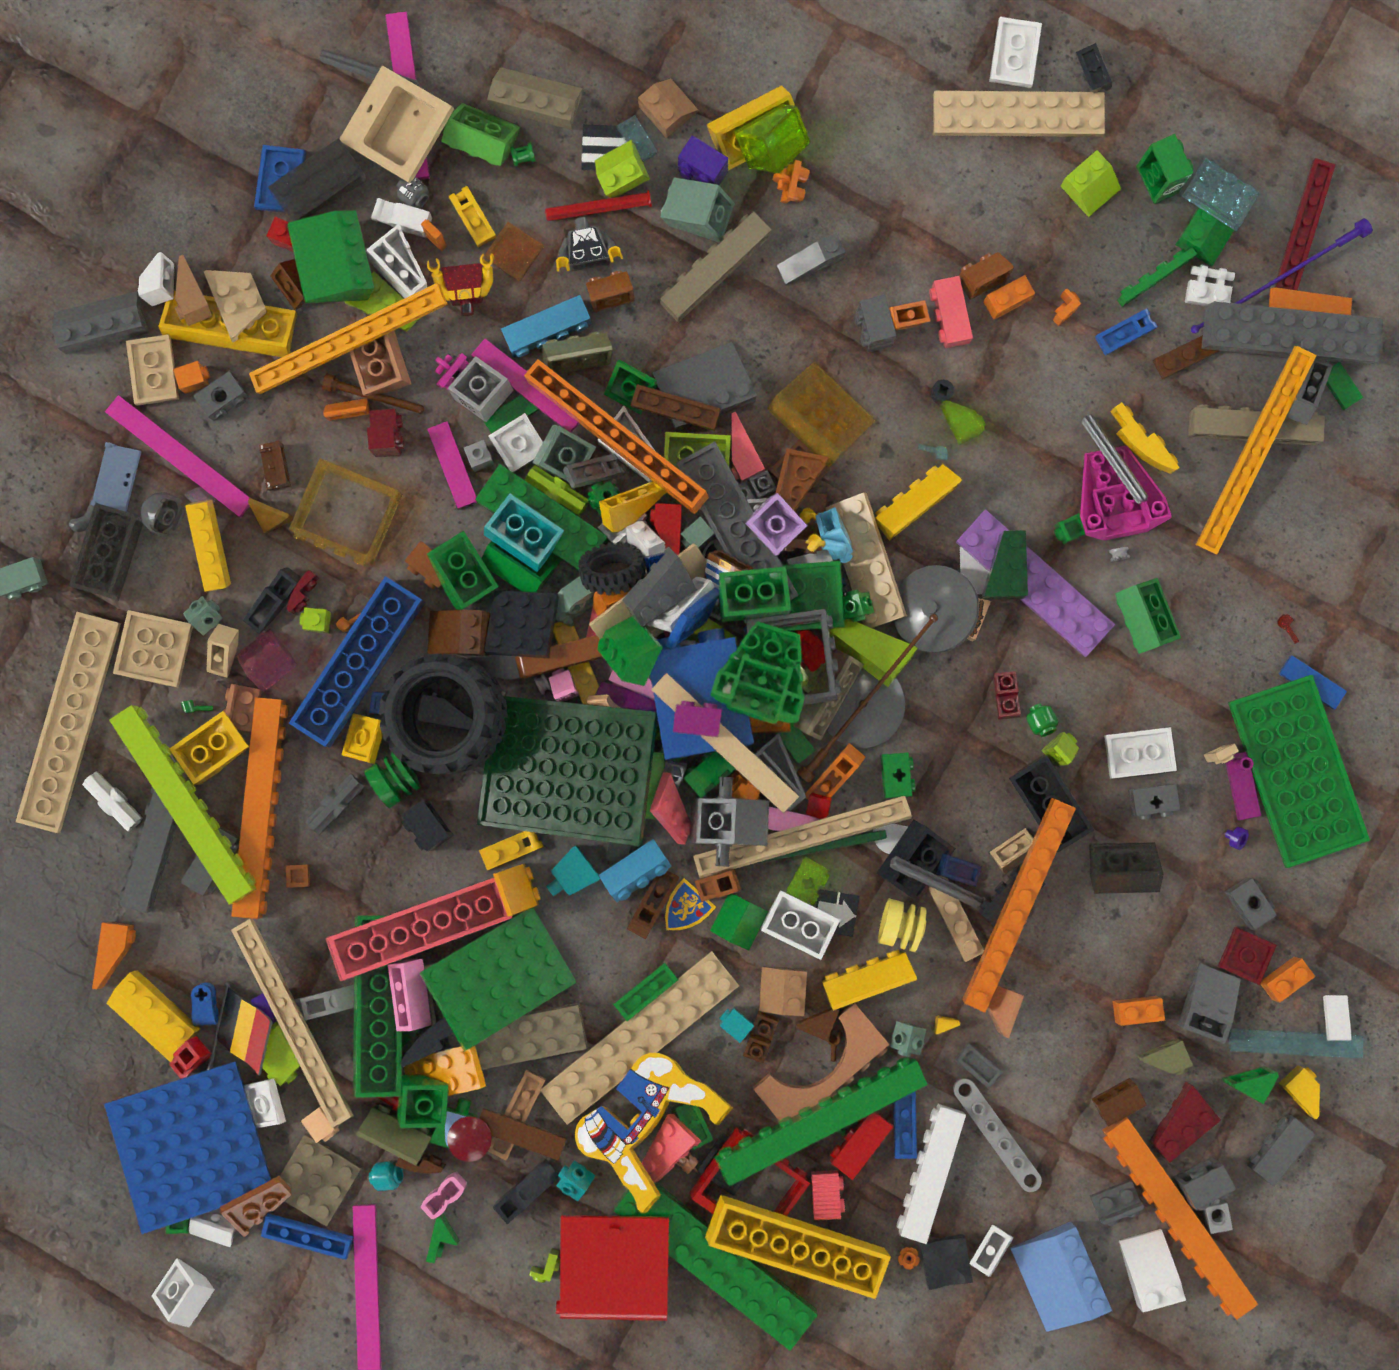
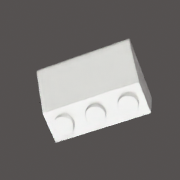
M780 890L760 929L821 960L840 919Z

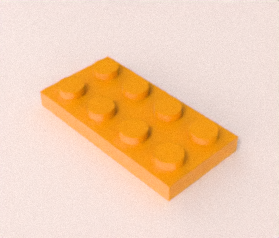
M462 1046L436 1051L403 1067L405 1075H424L448 1083V1096L486 1087L475 1046L467 1051H464Z

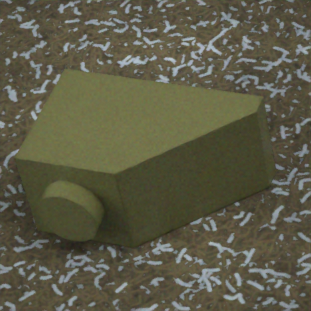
M1178 1038L1137 1055L1138 1059L1142 1062L1176 1075L1186 1073L1188 1068L1193 1066L1183 1041Z

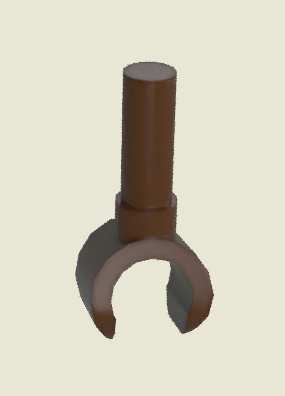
M840 1030L837 1037L833 1036L830 1032L827 1042L831 1045L832 1062L836 1061V1049L842 1035Z

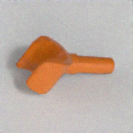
M360 614L349 621L344 617L340 618L336 622V627L342 632L349 631Z

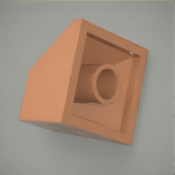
M997 985L987 1010L997 1031L1004 1037L1009 1038L1024 996L1016 991Z

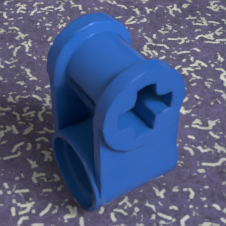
M201 983L194 987L191 992L193 1025L218 1024L219 1012L216 989L211 983ZM203 990L208 995L204 997V995H200V991Z

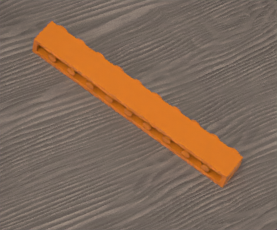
M539 359L526 372L524 377L531 386L692 513L696 514L707 501L709 496L706 490Z
M255 697L238 855L244 863L242 867L245 872H249L256 881L254 885L257 889L232 905L231 917L260 919L263 918V914H266L267 911L265 892L269 891L270 886L267 873L271 870L272 858L269 857L270 849L274 846L272 827H275L277 821L274 808L279 801V792H276L277 783L281 781L279 762H282L284 756L281 743L286 736V727H283L284 718L288 716V705H286L284 700Z
M1051 798L962 1000L965 1004L984 1013L986 1012L1076 808Z
M1125 1117L1102 1130L1105 1134L1103 1140L1110 1149L1115 1148L1119 1154L1116 1156L1117 1160L1123 1168L1126 1166L1131 1171L1129 1177L1136 1186L1140 1184L1144 1192L1141 1194L1148 1204L1153 1203L1157 1208L1155 1211L1156 1216L1162 1223L1166 1221L1170 1227L1167 1230L1175 1242L1180 1241L1183 1246L1180 1250L1188 1260L1192 1259L1196 1264L1193 1267L1201 1279L1205 1277L1209 1284L1206 1287L1213 1297L1218 1296L1222 1301L1219 1305L1227 1316L1231 1314L1238 1320L1256 1307L1258 1303L1130 1120Z

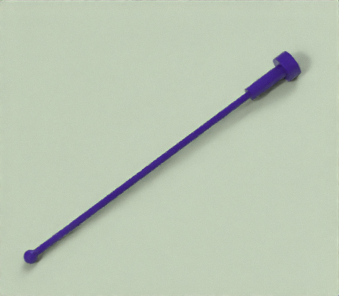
M1365 218L1356 222L1355 229L1336 239L1334 244L1237 301L1236 304L1246 302L1335 247H1341L1358 236L1365 238L1373 232L1370 222ZM1204 322L1199 325H1193L1191 332L1194 334L1198 333L1204 327Z

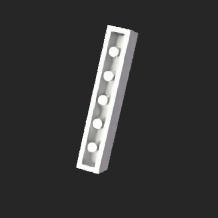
M937 1104V1108L932 1109L930 1115L932 1124L930 1130L927 1129L923 1138L925 1147L923 1151H919L916 1161L919 1166L917 1172H913L910 1185H912L910 1194L907 1193L904 1199L903 1206L906 1207L904 1215H900L897 1221V1228H899V1233L903 1237L927 1244L966 1117L963 1111Z

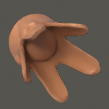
M690 1152L687 1156L681 1158L678 1163H675L687 1174L693 1169L698 1172L695 1166L699 1160L693 1157Z

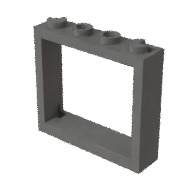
M826 609L746 620L747 634L757 621L778 628L821 622L829 692L804 695L803 705L838 700L837 694L841 693L840 681L835 680V672H838L837 658L833 659L832 650H836L835 639L830 637L829 629L833 628L832 616L827 615Z

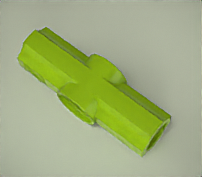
M536 465L531 468L525 478L527 483L578 516L583 513L589 503L586 497L571 489V486L556 476H551Z

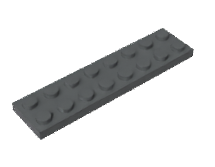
M716 442L677 462L681 472L707 491L709 498L702 505L701 509L724 552L754 569L783 567L779 558L746 525V522L754 512ZM787 575L791 601L799 595Z

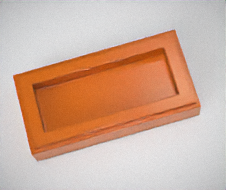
M425 219L421 223V227L426 237L442 252L447 247L442 233L428 219Z

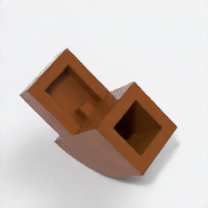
M735 869L695 881L701 902L742 890Z

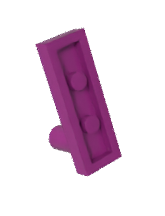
M1246 752L1233 754L1234 759L1225 764L1237 820L1261 816L1251 770L1253 761L1247 757Z

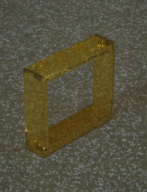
M319 458L289 530L295 533L293 537L305 542L306 539L314 541L313 545L325 550L326 547L334 549L333 553L345 558L346 555L353 557V562L362 566H365L366 563L373 565L403 494L399 490ZM326 472L391 499L367 555L302 529Z

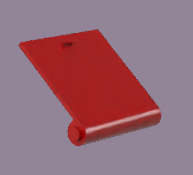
M561 1215L560 1300H556V1314H560V1319L667 1321L669 1217Z

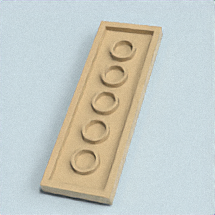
M861 493L825 507L826 511L836 507L851 540L853 548L851 554L853 557L850 561L844 563L852 591L859 589V593H870L874 613L865 615L866 619L862 620L863 624L870 628H875L906 617L907 614L867 493Z

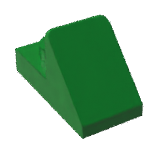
M443 1213L436 1218L426 1262L435 1264L437 1258L442 1257L445 1244H441V1242L458 1245L460 1241Z

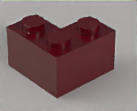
M396 409L369 411L370 427L367 428L369 451L375 457L401 456V449L405 447L404 437L400 435V428H403L402 415H399Z

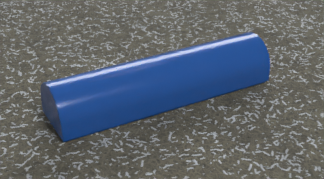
M270 1213L265 1217L261 1237L344 1260H347L354 1240V1236Z

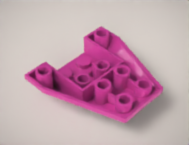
M1127 445L1116 447L1115 449L1147 493L1148 498L1141 504L1136 503L1101 451L1084 454L1080 518L1085 535L1105 541L1145 533L1172 517L1166 497Z

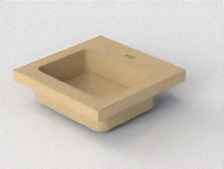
M382 65L339 141L410 183L415 178L454 108Z

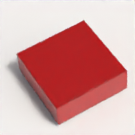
M811 793L806 815L819 819L828 818L832 798Z

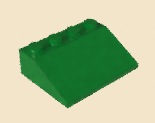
M356 210L332 211L288 222L287 226L305 303L367 301L374 290V284Z

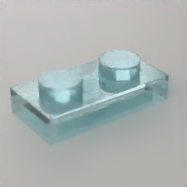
M635 115L617 125V130L625 142L633 140L642 162L657 154L655 146Z

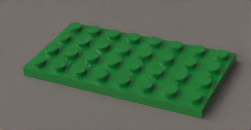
M1308 675L1228 702L1247 757L1253 761L1252 774L1285 868H1290L1370 841L1313 675Z

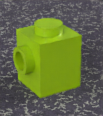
M304 607V613L300 615V625L307 632L329 634L331 612L326 609Z

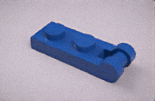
M1148 308L1095 336L1105 356L1158 328L1156 322L1151 320L1149 316L1151 313ZM1142 320L1143 324L1145 325L1142 328L1138 323V321Z

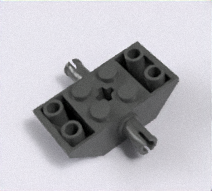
M719 777V797L717 799L698 798L692 800L690 844H715L714 846H717L715 866L729 867V853L732 845L767 846L769 801L732 798L733 778Z

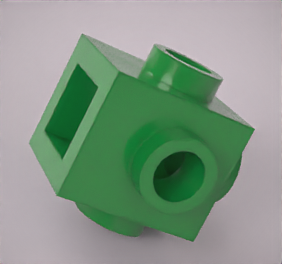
M603 481L597 482L591 486L592 491L587 493L590 506L594 510L596 509L600 516L599 501L620 494L618 487L614 483L612 484L611 481L605 483Z
M859 589L846 592L847 597H843L844 620L852 619L853 622L865 620V615L874 613L869 592L859 593Z

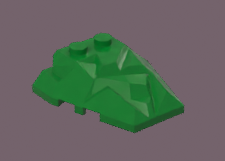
M757 621L741 641L737 650L731 654L727 663L717 672L710 695L717 701L725 703L728 710L772 724H776L778 720L785 723L798 722L804 703L800 634Z

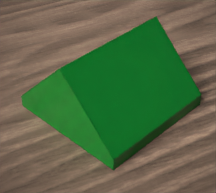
M618 360L604 395L642 415L644 410L631 407L636 386L638 384L656 390L657 380Z
M733 893L729 894L710 931L728 942L749 951L769 911Z
M1263 1066L1223 1077L1222 1079L1227 1085L1264 1104L1279 1076L1278 1072Z

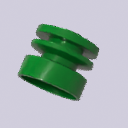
M391 753L394 763L388 756L383 758L387 768L384 769L378 763H375L364 771L371 787L389 809L402 801L399 792L401 789L410 796L412 790L409 784L415 791L422 788L415 770L410 768L406 762L400 761L393 753Z

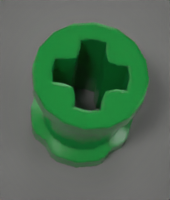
M531 143L519 148L510 147L514 166L527 161L536 162Z

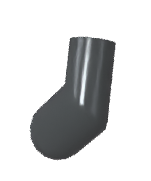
M89 506L84 517L70 520V529L75 532L91 529L99 510Z

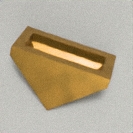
M251 498L248 500L264 533L288 524L294 519L290 514Z

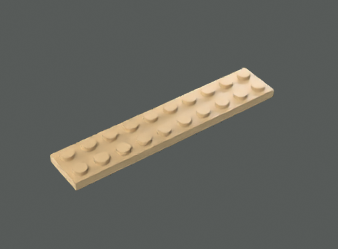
M76 612L16 822L61 833L121 623Z
M711 951L629 1021L625 1020L541 1089L542 1094L568 1125L619 1084L641 1056L648 1053H657L739 987V984Z

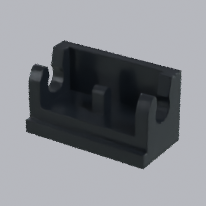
M1092 44L1077 51V58L1091 92L1096 93L1102 89H1105V91L1112 89V80L1097 44Z

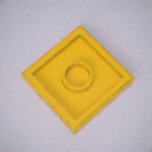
M353 713L342 755L375 764L383 735L380 728L381 720Z

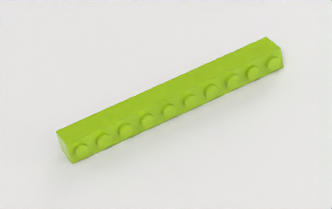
M129 706L109 719V721L228 904L237 903L257 889L254 885L256 883L254 877L249 872H245L242 867L244 865L242 859L238 854L234 855L230 849L232 846L231 842L225 835H221L218 830L220 828L218 822L214 817L210 818L206 812L208 810L207 805L201 798L198 799L195 795L196 789L189 780L186 781L182 775L184 770L178 762L174 763L170 756L172 753L165 743L162 744L158 738L160 733L155 726H150L146 720L148 715L142 707Z

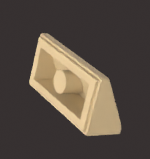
M1025 828L990 851L991 856L1004 874L1024 861L1034 838Z

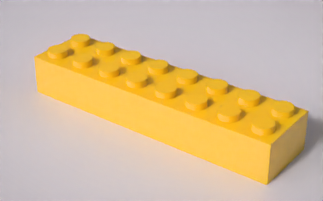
M723 1195L719 1197L705 1236L708 1245L874 1299L877 1297L891 1258L883 1247Z

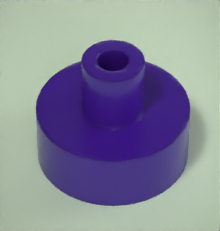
M1237 827L1234 831L1227 830L1225 837L1230 839V847L1241 850L1245 846L1249 836L1248 830Z

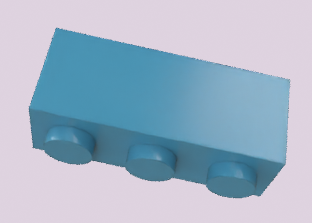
M652 839L598 876L612 898L619 902L629 898L631 893L638 888L641 889L647 886L650 880L656 876L665 874L668 868L671 867V864L656 841Z

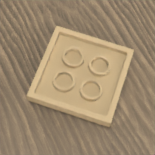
M128 610L113 674L179 688L193 626L186 622Z

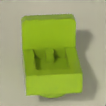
M551 1248L545 1270L534 1266L531 1267L529 1275L533 1277V1280L541 1283L551 1281L553 1271L558 1272L559 1250Z

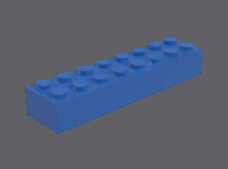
M385 576L289 724L321 745L331 748L426 602Z

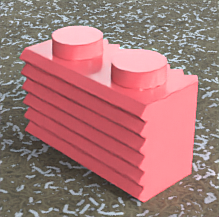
M837 1170L812 1171L814 1220L841 1219V1213L845 1212L844 1199H840V1190H844L843 1176H839Z

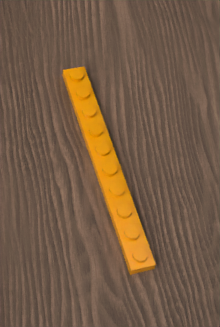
M436 283L249 373L256 393L262 394L448 305L440 284Z
M1294 346L1196 543L1197 546L1218 554L1317 355Z

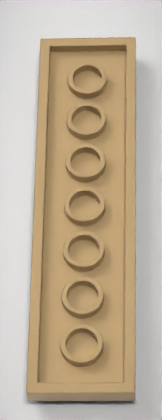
M934 91L933 135L1103 137L1105 134V92Z

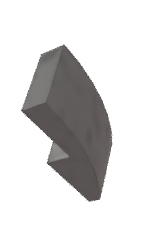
M767 470L739 484L747 500L761 499L777 489Z

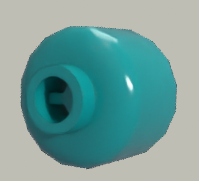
M395 1161L377 1162L369 1173V1182L377 1191L395 1190L400 1186L404 1178L403 1169L396 1166Z

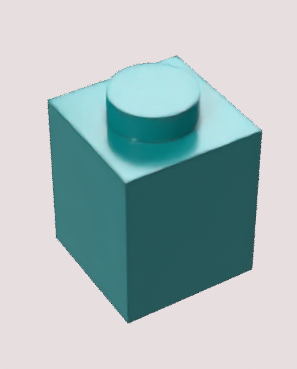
M734 1007L731 1010L727 1008L719 1017L721 1020L719 1023L720 1027L739 1043L754 1027V1023Z

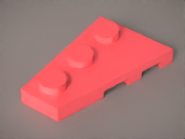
M663 772L649 811L677 844H686L687 838L690 835L691 822L671 773Z
M668 1114L642 1164L652 1181L659 1182L675 1167L676 1162L689 1154L688 1151L702 1141L674 1114Z

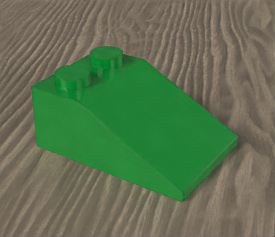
M464 531L426 553L446 595L456 610H463L499 587Z

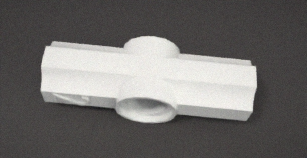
M94 772L84 780L82 785L98 800L99 807L108 815L113 816L126 831L132 830L141 822L143 818L127 802V797L119 789L112 787L99 772Z

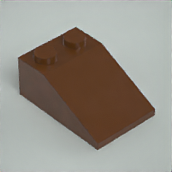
M483 610L430 611L427 654L439 653L453 656L489 657V655L484 653L491 613Z

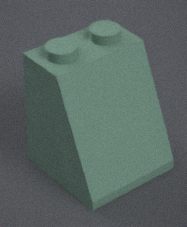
M674 177L668 189L665 205L661 209L660 218L670 227L721 243L735 203L719 185Z

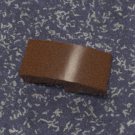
M758 1011L754 1027L751 1030L743 1053L744 1057L764 1063L779 1018Z
M432 1154L430 1156L426 1155L422 1162L419 1161L417 1165L400 1157L396 1163V1166L418 1173H441L446 1165L442 1163L441 1158Z

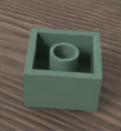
M552 425L533 463L569 483L563 471L565 466L589 460L596 446L560 426Z

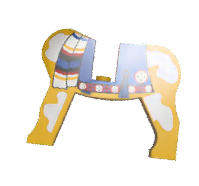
M648 1053L641 1056L616 1088L642 1112L641 1115L638 1113L630 1121V1128L607 1107L601 1106L582 1117L575 1130V1140L579 1150L588 1157L609 1162L623 1185L633 1194L637 1209L642 1213H647L661 1194L636 1155L634 1148L653 1131L664 1115L669 1102L702 1107L707 1111L710 1120L715 1125H720L733 1109L711 1087L690 1078L674 1059L660 1053Z

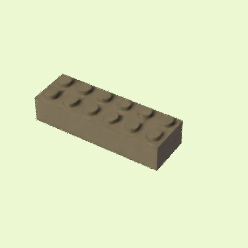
M580 1002L529 1012L476 1044L475 1048L481 1069L587 1049L588 1043ZM454 1033L448 1036L450 1048L461 1046Z

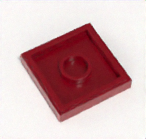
M1234 927L1217 967L1260 985L1277 945L1238 927Z

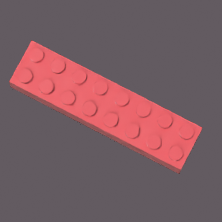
M491 878L326 938V942L339 979L343 981L509 920L512 916H507L495 878Z

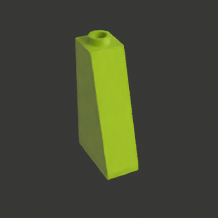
M851 619L845 620V627L829 629L830 637L835 639L836 648L864 664L862 668L879 681L909 646V643L858 622H853ZM913 646L883 683L884 685L889 687L911 660L918 649L917 647Z

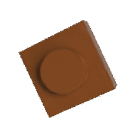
M309 864L286 866L287 888L310 886Z

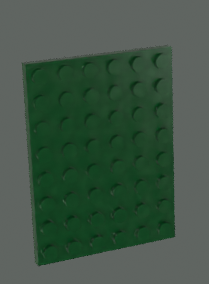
M503 696L507 705V718H504L506 730L501 743H497L495 752L485 761L477 825L642 846L658 722L657 712Z

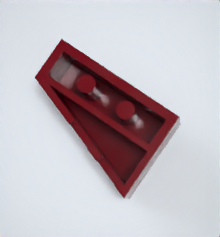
M1188 1082L1184 1083L1179 1096L1173 1101L1171 1109L1166 1117L1162 1119L1149 1140L1160 1155L1169 1163L1221 1121L1194 1086Z

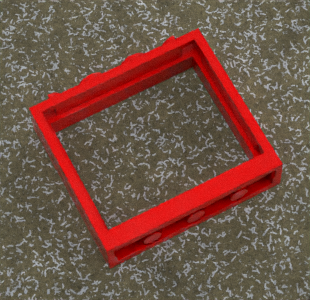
M736 1127L720 1150L726 1147L732 1148L745 1137L752 1138L754 1135L746 1129L741 1131ZM715 1158L689 1192L692 1200L712 1214H714L718 1202L703 1191L719 1170ZM787 1158L774 1163L796 1179L773 1211L785 1216L789 1214L810 1185L806 1178L807 1173L798 1166L795 1169L789 1165L790 1161Z

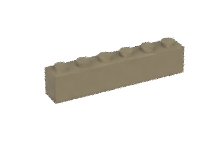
M755 212L742 217L738 222L739 226L734 230L730 229L723 236L724 240L720 244L715 243L707 251L708 255L705 258L696 260L690 272L681 274L676 280L677 284L674 287H668L661 294L662 298L660 299L661 306L678 323L771 237V228Z
M1197 405L1189 413L1188 437L1247 441L1261 412L1253 411V408L1249 407L1231 410L1232 407L1220 406L1218 409L1210 408L1209 405ZM1315 412L1307 425L1286 417L1273 443L1319 445L1324 442L1325 416L1318 415Z

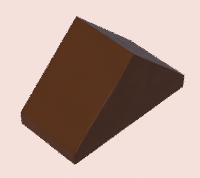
M829 1008L795 1023L799 1030L827 1041L839 1011L838 1009L833 1010Z

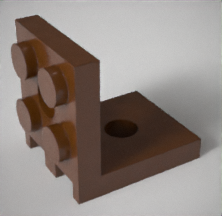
M808 492L797 510L800 507L812 509L815 514L825 512L827 494ZM811 519L806 524L807 526L783 550L795 551V548H801L804 550V553L817 554V550L822 551L821 546L814 552L807 548L809 544L806 541L811 535L816 534L821 538L815 520Z

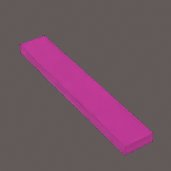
M484 339L471 354L473 358L475 356L506 377L516 392L562 428L572 433L580 424L531 386L524 377L527 371L488 340Z

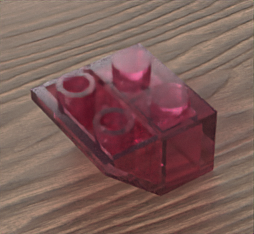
M270 628L266 632L261 633L250 645L242 648L236 655L247 677L263 693L297 666L290 652Z

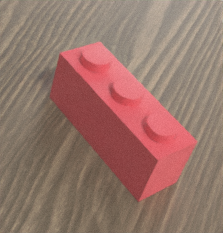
M960 276L934 281L932 288L929 289L931 301H935L936 305L934 317L935 321L939 322L941 330H938L940 342H944L945 348L970 344L973 336Z

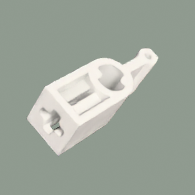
M377 198L371 219L388 224L393 228L400 224L402 231L426 238L421 223L425 219L431 222L432 216L430 212Z

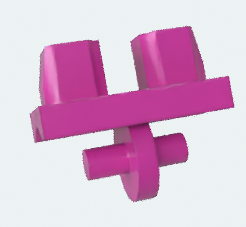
M463 353L459 354L451 365L448 364L453 358L448 354L444 360L439 357L436 358L435 361L439 366L435 372L440 375L444 369L446 370L436 383L438 387L448 390V387L455 380L452 377L456 371L461 373L467 367L469 362L465 360L467 357Z

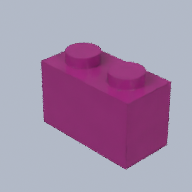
M681 701V705L676 704L673 732L719 737L722 709H717L716 704L704 703V707H696L695 702Z

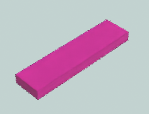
M444 422L428 428V433L458 510L477 503L475 500L477 496L449 423Z

